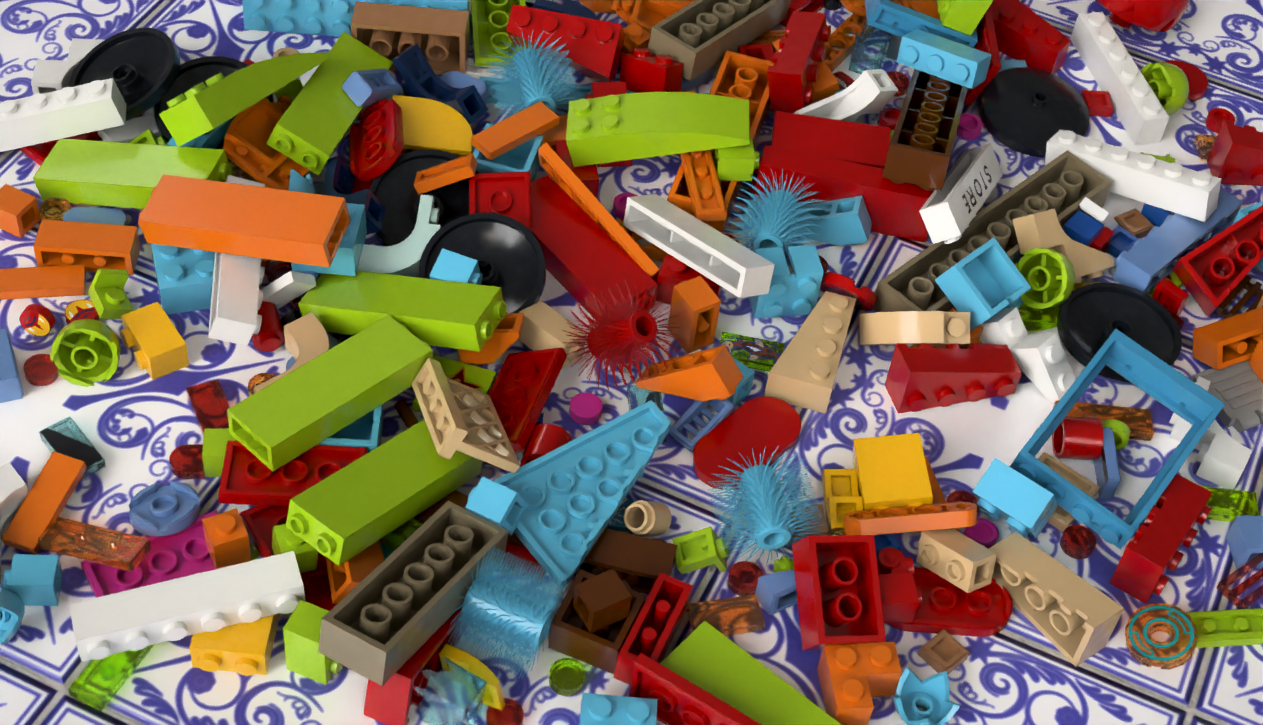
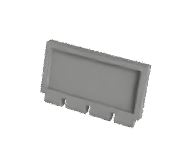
M1248 360L1220 370L1211 368L1192 376L1191 380L1196 383L1199 376L1211 381L1208 392L1225 403V406L1217 416L1227 428L1233 426L1238 432H1243L1260 425V423L1263 424V383L1249 366Z

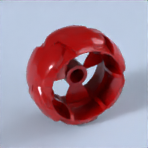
M1096 0L1101 6L1111 12L1109 18L1117 25L1130 29L1133 24L1154 32H1165L1172 29L1179 22L1190 0Z

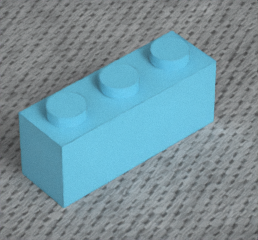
M916 28L902 36L897 63L973 89L985 81L992 54Z

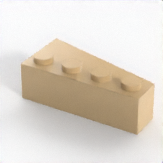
M825 291L770 370L764 397L778 398L788 404L826 414L856 298Z
M1017 532L1012 533L989 548V550L997 554L992 578L996 579L995 583L1001 588L1004 586L1012 598L1013 605L1075 667L1106 646L1124 607Z

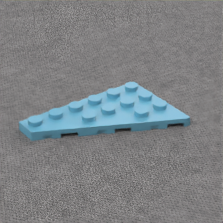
M652 400L519 467L515 474L510 472L494 480V482L518 492L529 504L514 533L542 568L547 571L546 573H549V576L551 575V579L554 577L553 581H555V584L560 578V589L569 584L670 431L671 421Z

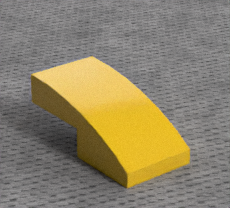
M823 469L821 477L830 531H844V514L863 510L862 496H859L857 469Z
M446 644L439 654L445 678L465 684L470 700L502 710L505 706L500 681L495 674L471 654Z

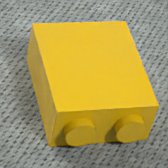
M920 433L853 439L854 469H857L859 496H862L863 510L931 505L933 503V494Z
M281 613L262 617L250 623L242 622L226 626L214 632L205 631L193 634L189 647L192 667L208 672L217 670L232 671L245 676L254 674L267 675Z

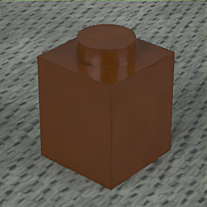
M611 569L576 584L573 607L589 632L593 633L628 617L633 593L628 582L624 579L621 580L615 570Z

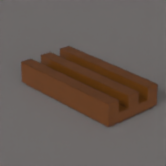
M1246 275L1217 307L1215 314L1224 319L1235 316L1254 295L1258 298L1247 311L1256 309L1263 295L1262 284L1259 282L1255 284L1250 283L1252 278ZM1244 290H1247L1248 292L1227 312L1226 310Z

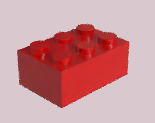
M874 535L807 536L792 544L802 651L822 650L823 646L886 642Z

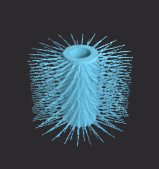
M528 37L527 49L525 43L524 49L520 44V51L517 52L514 48L512 49L516 52L515 55L507 51L505 52L513 58L501 57V59L506 60L505 62H510L511 64H496L505 62L488 63L500 66L498 68L503 67V69H506L504 71L490 69V73H495L493 76L499 79H494L491 76V81L495 82L493 90L503 97H498L495 93V99L499 100L497 105L499 108H503L502 112L503 110L506 111V108L510 109V106H512L511 108L515 107L511 109V112H508L509 115L506 118L510 117L514 112H520L540 101L552 111H557L562 115L565 114L555 109V107L568 109L567 106L562 104L569 103H558L569 102L561 101L570 100L569 98H564L568 96L563 95L570 93L580 96V93L566 90L567 87H571L570 85L579 89L577 84H573L574 80L568 77L572 72L567 68L569 67L567 66V63L569 65L568 58L564 57L569 53V50H567V53L566 51H563L564 53L559 52L563 54L562 58H553L558 56L556 54L560 50L556 47L558 50H554L555 54L548 53L555 44L553 42L546 49V52L544 51L540 54L543 51L541 50L548 39L536 50L535 43L533 49L531 41L529 46ZM500 100L509 102L506 103L507 105H505V107L499 105V103L502 104Z
M782 168L781 190L780 184L779 190L778 184L776 186L777 191H775V188L773 191L772 185L770 186L772 193L768 191V188L766 189L762 186L767 193L766 195L752 185L751 187L760 196L745 190L744 192L754 200L736 197L745 201L749 206L734 205L747 214H734L744 222H731L743 230L728 231L745 236L733 238V240L749 242L743 244V246H753L750 249L751 251L759 248L782 247L783 251L786 252L789 246H804L802 243L814 242L804 235H820L809 230L807 226H822L816 225L808 220V218H824L807 213L806 211L825 209L803 207L802 205L821 202L822 200L798 202V200L807 196L796 199L795 196H798L802 191L800 190L792 195L795 188L788 192L792 177L787 190L784 191L786 180L783 186ZM786 258L787 264L789 263L790 266L792 267L791 263H790V262L787 260V258Z
M760 452V465H756L755 458V466L751 465L750 467L747 463L748 469H744L737 463L736 465L744 470L743 473L735 471L733 473L738 476H723L741 477V479L724 480L733 483H711L730 484L718 488L731 487L722 489L727 491L720 494H711H718L713 495V497L719 496L716 498H721L718 500L722 501L716 502L720 503L718 505H729L723 511L731 514L728 516H718V520L725 519L722 521L730 519L725 523L734 522L730 524L734 526L719 529H725L722 531L730 533L727 534L729 536L736 534L732 537L737 538L732 540L737 541L732 543L736 544L741 541L737 544L740 545L737 548L745 544L747 545L737 551H743L745 548H750L757 544L751 549L753 550L752 553L760 547L755 553L762 548L761 557L765 550H769V555L771 551L772 560L773 549L777 553L778 548L784 550L783 546L785 545L791 547L788 544L789 542L796 543L794 542L797 541L796 539H803L791 537L792 535L804 536L812 534L800 531H820L805 530L817 526H801H809L811 524L807 523L821 520L814 518L817 516H810L814 515L812 513L815 512L811 508L816 506H806L812 503L809 501L814 500L810 499L814 497L812 496L813 494L806 495L809 494L805 493V490L808 488L804 485L798 486L802 480L793 481L797 478H792L808 474L800 473L794 475L797 472H792L793 470L789 469L785 470L793 464L783 465L778 470H775L780 460L777 459L771 466H768L771 460L769 457L767 464L762 465L764 453L761 461ZM797 527L804 528L800 530H795V528Z
M497 558L494 563L492 559L490 564L489 559L485 570L482 568V562L478 579L477 567L476 580L474 582L472 572V585L468 588L465 597H459L465 599L463 605L460 606L462 607L460 613H463L457 620V622L459 621L458 625L460 624L457 639L461 634L460 642L463 634L464 638L467 635L469 644L473 636L471 644L473 641L474 644L470 653L476 642L477 646L480 643L477 653L481 646L482 652L486 644L484 652L487 649L486 655L489 650L490 653L493 650L490 661L494 653L496 657L500 650L497 660L500 657L499 663L503 656V661L506 658L503 669L507 661L509 665L513 658L510 668L513 665V671L515 665L517 664L518 667L521 663L522 673L525 667V660L527 659V666L531 657L533 659L534 656L535 660L537 650L539 656L542 643L544 652V641L548 637L550 623L557 612L555 609L558 606L557 598L561 592V589L559 591L561 583L558 586L557 583L555 585L554 581V584L551 586L549 583L550 575L547 582L548 586L545 590L547 578L545 580L544 578L546 572L541 582L535 578L537 570L531 580L533 572L529 577L527 570L524 574L525 568L521 573V567L517 575L519 567L515 572L514 569L512 571V565L509 571L511 563L507 568L508 562L502 576L506 559L501 568L498 566L500 558L496 566Z

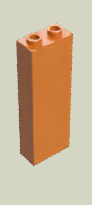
M165 174L161 177L157 187L153 188L151 198L145 209L140 212L138 218L139 227L142 229L147 243L328 268L331 266L351 221L344 197Z

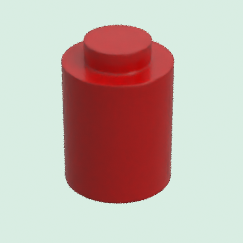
M262 301L261 307L257 312L258 315H262L259 333L253 334L251 338L257 350L272 352L281 347L285 342L284 330L276 306L271 302Z

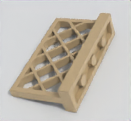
M428 357L411 384L438 455L451 459L455 451L458 450L515 474L520 464L490 396L446 377L440 362Z

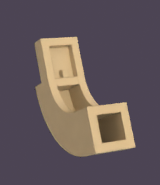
M899 311L859 314V345H896V343L970 344V312Z
M312 312L283 326L285 348L296 359L295 364L287 371L255 386L254 393L329 350L326 330Z

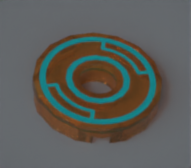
M1151 603L1138 608L1129 617L1125 626V644L1131 656L1142 665L1150 668L1152 665L1161 667V670H1170L1185 664L1193 656L1197 644V628L1191 617L1179 607L1167 603ZM1163 631L1168 633L1171 638L1165 642H1158L1151 635L1154 632Z

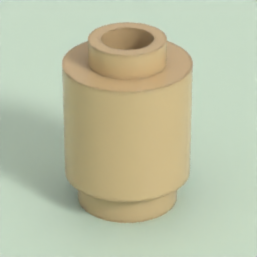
M638 500L628 506L624 513L626 527L636 535L659 536L664 534L671 525V512L667 505L662 502Z

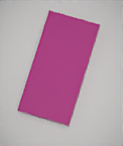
M217 510L199 516L191 526L179 533L167 536H147L80 562L95 598L215 570L216 568L205 543L202 519L217 515Z

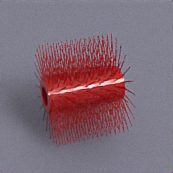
M636 279V301L634 308L631 291L626 280L628 302L618 284L616 286L620 292V303L615 299L610 287H608V291L612 296V306L606 301L603 291L600 292L605 303V310L597 303V299L593 294L598 314L592 310L587 298H585V303L590 309L593 320L577 304L582 312L581 314L585 316L584 318L588 320L587 322L590 325H587L578 317L576 319L588 328L585 330L590 332L582 330L584 328H579L574 324L572 325L578 328L576 330L585 332L582 334H588V336L577 335L574 337L585 339H570L585 340L587 342H562L588 345L574 352L589 349L580 355H588L591 352L592 356L590 358L592 359L595 356L594 359L596 358V360L592 364V372L596 362L600 359L598 379L600 378V370L604 360L605 380L608 390L607 373L609 365L617 388L618 385L615 378L616 367L622 375L625 385L627 383L623 375V366L629 371L633 382H635V378L631 372V364L637 368L639 377L643 380L642 372L639 368L640 361L647 368L648 376L651 377L647 357L653 362L659 374V369L652 352L662 360L667 368L666 363L660 357L653 344L661 348L670 357L669 352L664 350L660 346L661 344H658L654 338L669 345L670 343L668 342L670 341L661 339L656 334L670 336L667 335L669 333L658 331L673 330H659L657 328H681L657 325V323L672 317L656 322L655 320L660 318L659 314L653 317L656 309L654 308L649 313L650 307L648 306L647 310H644L646 289L644 290L643 303L640 309V299H638L639 295L637 292L639 288Z

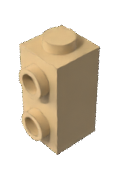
M539 301L519 311V313H524L525 320L518 340L533 351L563 348L568 355L561 369L576 363L583 357L580 354L584 353L585 349L578 352L574 351L584 348L585 345L562 342H585V340L570 339H585L574 336H587V334H582L585 332L573 329L576 327L572 326L573 324L568 322V319L546 303Z
M953 528L921 532L916 559L918 564L967 593L991 584L997 555L995 552Z

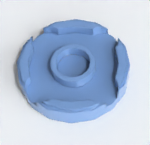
M177 481L169 482L170 486L161 487L160 483H156L140 490L131 499L129 504V517L132 527L139 533L148 536H167L179 533L191 526L199 516L201 507L197 491L190 485Z

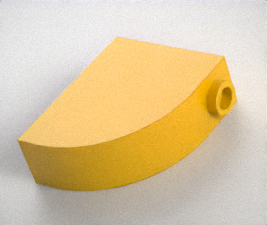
M401 95L392 96V99L402 109L404 146L400 155L423 149L442 150L459 157L473 153V145H471L473 133L471 127L457 110L432 99Z

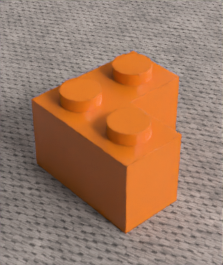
M895 642L823 646L817 666V673L826 713L842 725H868L874 708L872 697L894 696L902 674Z

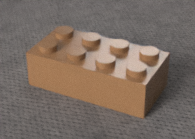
M356 1L351 20V34L358 41L390 61L409 46L417 44L435 74L443 75L450 71L465 73L467 71L469 58V11ZM393 63L389 70L398 71Z

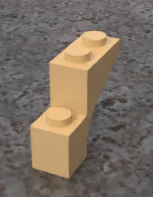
M1055 208L1012 219L1021 254L1035 248H1048L1061 252L1068 257L1074 267L1075 284L1083 282L1082 276H1085L1086 280L1103 276L1102 270L1114 267L1113 259L1109 254L1069 238L1059 223Z

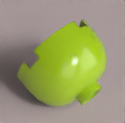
M1165 62L1150 63L1141 69L1140 72L1168 116L1175 114L1184 107L1189 95V82L1182 69Z
M1035 248L1022 254L1024 256L1020 261L1015 263L1017 269L1032 288L1031 291L1028 290L1021 295L1022 301L1029 308L1048 309L1056 307L1070 297L1075 286L1076 276L1072 263L1061 252L1048 248Z
M89 318L74 320L65 325L54 339L50 358L52 362L54 360L55 365L58 367L57 372L63 379L75 385L89 387L94 386L93 382H101L103 380L106 382L113 376L119 365L121 346L117 335L103 322Z

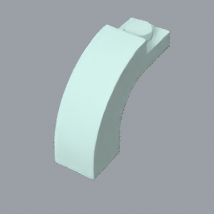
M421 194L416 225L412 233L404 241L392 246L364 244L357 270L410 277L418 276L422 253L432 236L441 228V225H438L439 208H434L433 196Z

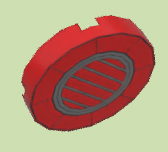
M833 272L823 274L820 290L824 293L828 291L856 298L854 305L856 309L872 311L878 300L872 290L866 286H862L860 290L855 287V281L849 277Z

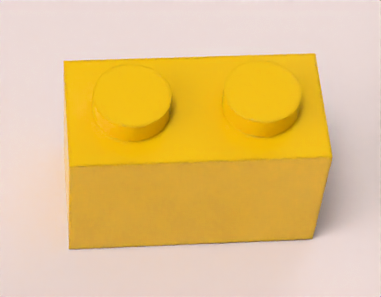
M158 302L121 316L123 330L119 332L122 342L127 349H133L134 358L139 369H146L152 380L189 366L187 345Z

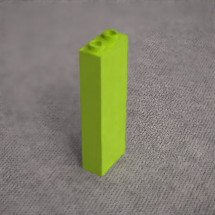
M346 32L342 33L329 51L331 58L318 66L282 115L266 143L318 176L365 108V106H356L342 89L344 82L353 71L387 69L389 71L393 64L392 61Z
M59 139L33 176V180L43 201L145 209L151 198L153 188L157 187L163 174L225 182L228 175L232 176L233 168L223 149Z
M358 270L356 276L322 273L316 281L317 286L310 289L298 303L301 316L303 317L312 312L321 322L326 332L355 335L390 315L398 323L404 324L417 338L431 346L478 352L481 351L488 339H491L494 330L500 321L505 318L507 312V304L503 301L501 287Z
M387 315L227 409L229 433L274 472L412 386L411 383L428 357L433 359V349H431L427 342L421 341L412 334L404 324L398 323L390 315Z
M425 419L290 499L286 527L293 534L299 536L318 550L320 554L340 566L478 476L481 472L483 461L458 450L455 451L451 459L438 455Z
M703 621L660 663L762 725H842L706 621Z

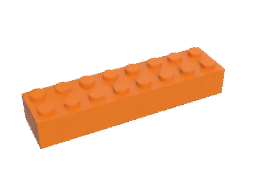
M726 50L709 94L749 100L750 139L753 140V146L755 147L770 107L767 70L769 66H774V63ZM711 149L714 160L715 149ZM681 162L667 201L694 216ZM719 181L727 211L726 221H705L704 223L721 233L724 232L742 181Z

